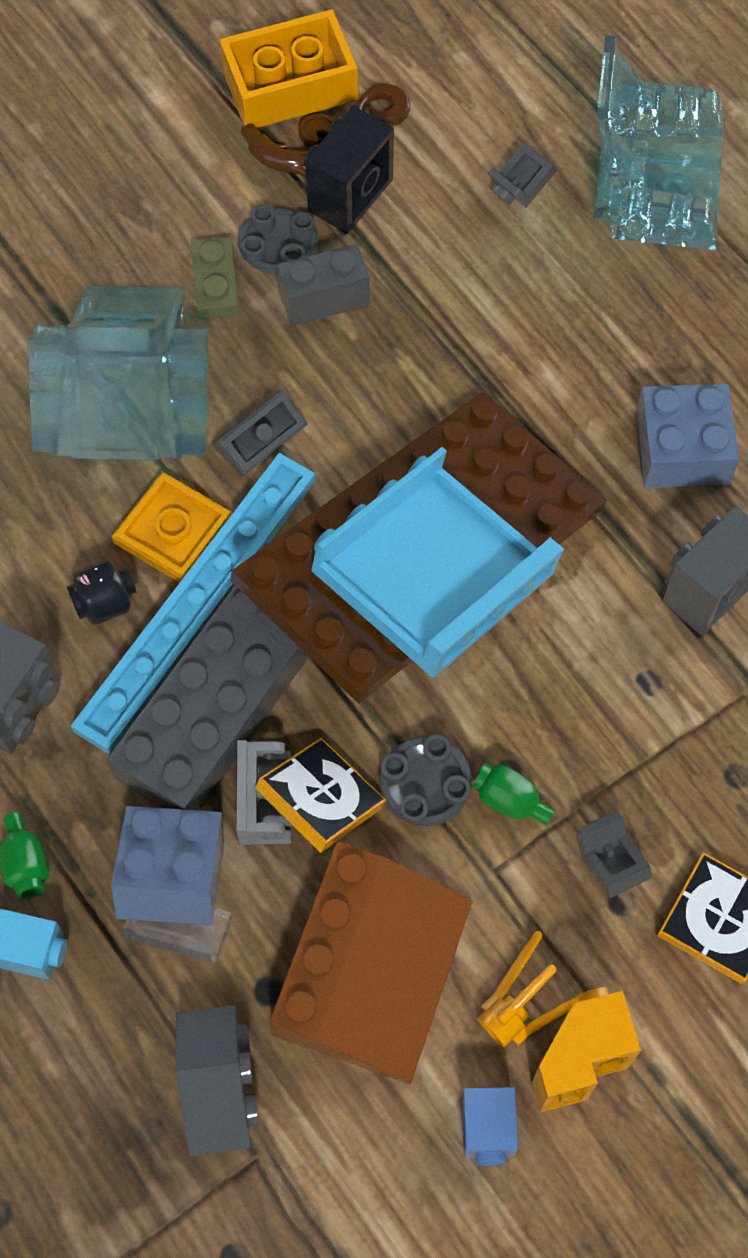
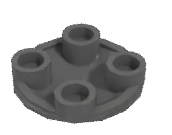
M258 205L252 209L251 217L244 222L238 232V249L243 259L253 268L266 273L278 274L277 264L316 254L318 250V233L315 229V220L313 216L306 212L297 213L288 209H273L269 205Z
M435 734L407 739L393 748L382 761L379 784L382 796L386 799L385 803L394 815L409 824L428 827L445 823L460 813L470 797L472 776L468 761L459 749L452 745L443 735Z

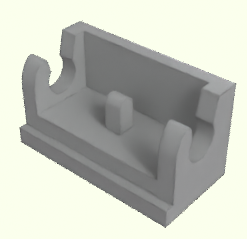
M237 740V835L240 845L291 844V823L255 789L260 777L291 758V751H285V743Z

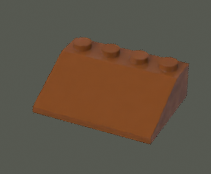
M337 841L269 1022L272 1036L411 1085L473 900L381 855Z

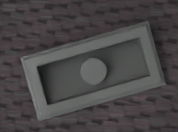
M280 390L260 403L211 442L216 451L244 476L308 425V423L284 390Z

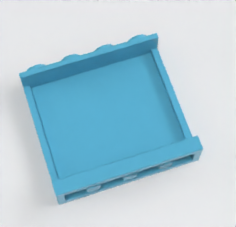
M443 447L428 458L422 456L416 460L409 469L408 474L398 482L395 479L389 481L381 489L375 500L367 506L365 504L357 506L350 513L346 522L338 529L334 530L331 528L325 531L314 545L316 552L311 570L433 679L554 574L564 550L551 537L537 548L442 468L447 450Z

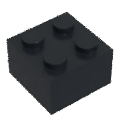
M354 105L342 118L338 117L332 123L328 135L319 145H314L310 148L304 160L308 212L348 234L393 180L394 128Z

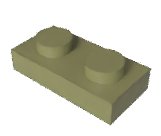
M231 237L191 241L198 318L240 315Z

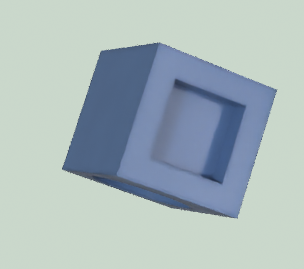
M515 1087L464 1088L462 1095L464 1158H476L477 1166L506 1165V1157H515L518 1151Z

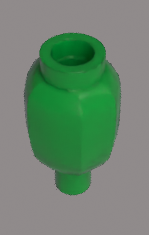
M484 763L471 785L472 788L478 791V796L484 804L513 819H524L530 816L546 826L555 812V809L539 800L538 790L534 784L518 772L502 764L492 767Z
M9 813L3 818L7 834L0 841V870L2 878L9 888L15 890L18 899H32L40 896L45 891L44 882L50 875L47 856L40 839L33 832L25 829L22 813Z

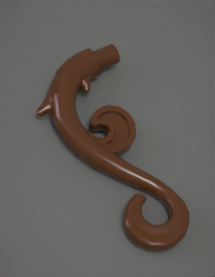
M388 83L372 86L354 104L355 107L365 111L370 102L380 99L387 100L392 105L391 109L378 111L372 108L370 109V115L390 126L401 124L410 112V100L405 91L396 85ZM323 113L305 117L300 122V140L308 147L319 145L318 137H326L335 120ZM248 124L242 129L241 134L249 144L248 149L259 162L273 170L295 173L306 177L304 160L309 150H286L287 146L285 144L273 143L266 134H261L254 124Z

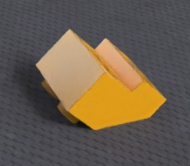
M601 987L578 995L579 1002L573 1003L531 1083L539 1113L587 1101L598 1084L596 1077L628 1069L641 1051V1047L623 990L609 994L607 987Z

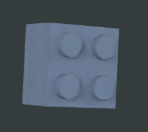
M729 384L642 387L636 410V421L644 488L730 485L739 462Z
M126 806L111 884L116 919L213 925L224 849L222 812Z

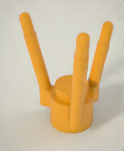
M540 931L533 933L492 996L480 1006L484 1012L477 1018L478 1022L503 1048L511 1040L519 1046L531 1034L569 1013L573 1003L579 1002L577 995L526 1025L523 1023L529 1017L523 1006L555 974L556 967L552 964L548 965L515 999L508 995L502 1000L542 939Z

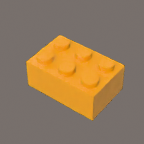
M333 9L219 39L223 73L244 127L248 124H254L256 128L358 100V68Z

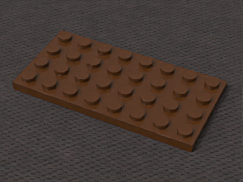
M481 392L238 565L231 572L230 581L358 704L413 660L311 571L316 552L314 545L325 531L331 528L334 530L338 529L346 522L350 513L360 504H365L366 506L377 498L381 489L389 481L395 479L398 482L408 474L409 469L416 460L422 456L430 457L441 447L447 450L442 468L537 548L550 537L558 544H561L599 514L607 502L606 498L484 392Z

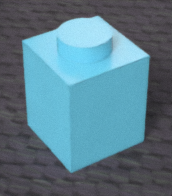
M0 909V968L50 980L53 968H60L67 950V939L63 938L64 933L58 923Z

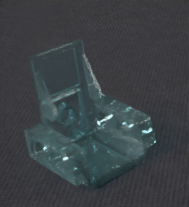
M605 35L597 111L602 145L594 218L610 220L613 239L717 250V219L722 145L725 131V115L719 93L713 89L642 82L619 53L616 36Z
M86 286L73 321L68 326H35L28 342L32 451L52 452V455L71 456V458L159 460V458H181L183 455H205L209 434L208 329H180L185 301V288Z

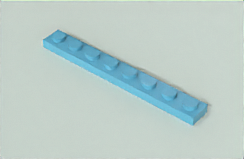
M278 453L72 723L71 728L75 734L108 755L111 754L235 586L230 581L232 570L261 550L265 544L268 545L316 482L314 472Z

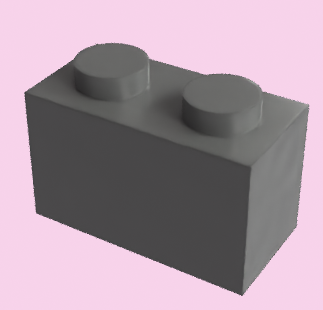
M358 244L277 264L279 294L290 326L370 305V277Z

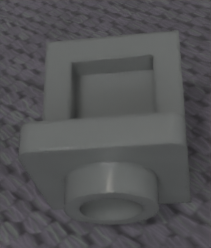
M524 142L500 172L492 168L488 175L496 183L492 190L509 205L516 200L523 207L527 208L556 173L557 169Z
M614 812L604 818L594 820L589 825L578 830L583 862L609 898L652 878L650 865L627 836L625 821L619 812Z

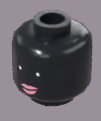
M109 559L75 571L72 575V585L67 586L79 619L87 618L94 625L129 612L131 608L129 596L137 593L128 568L119 571L116 564Z

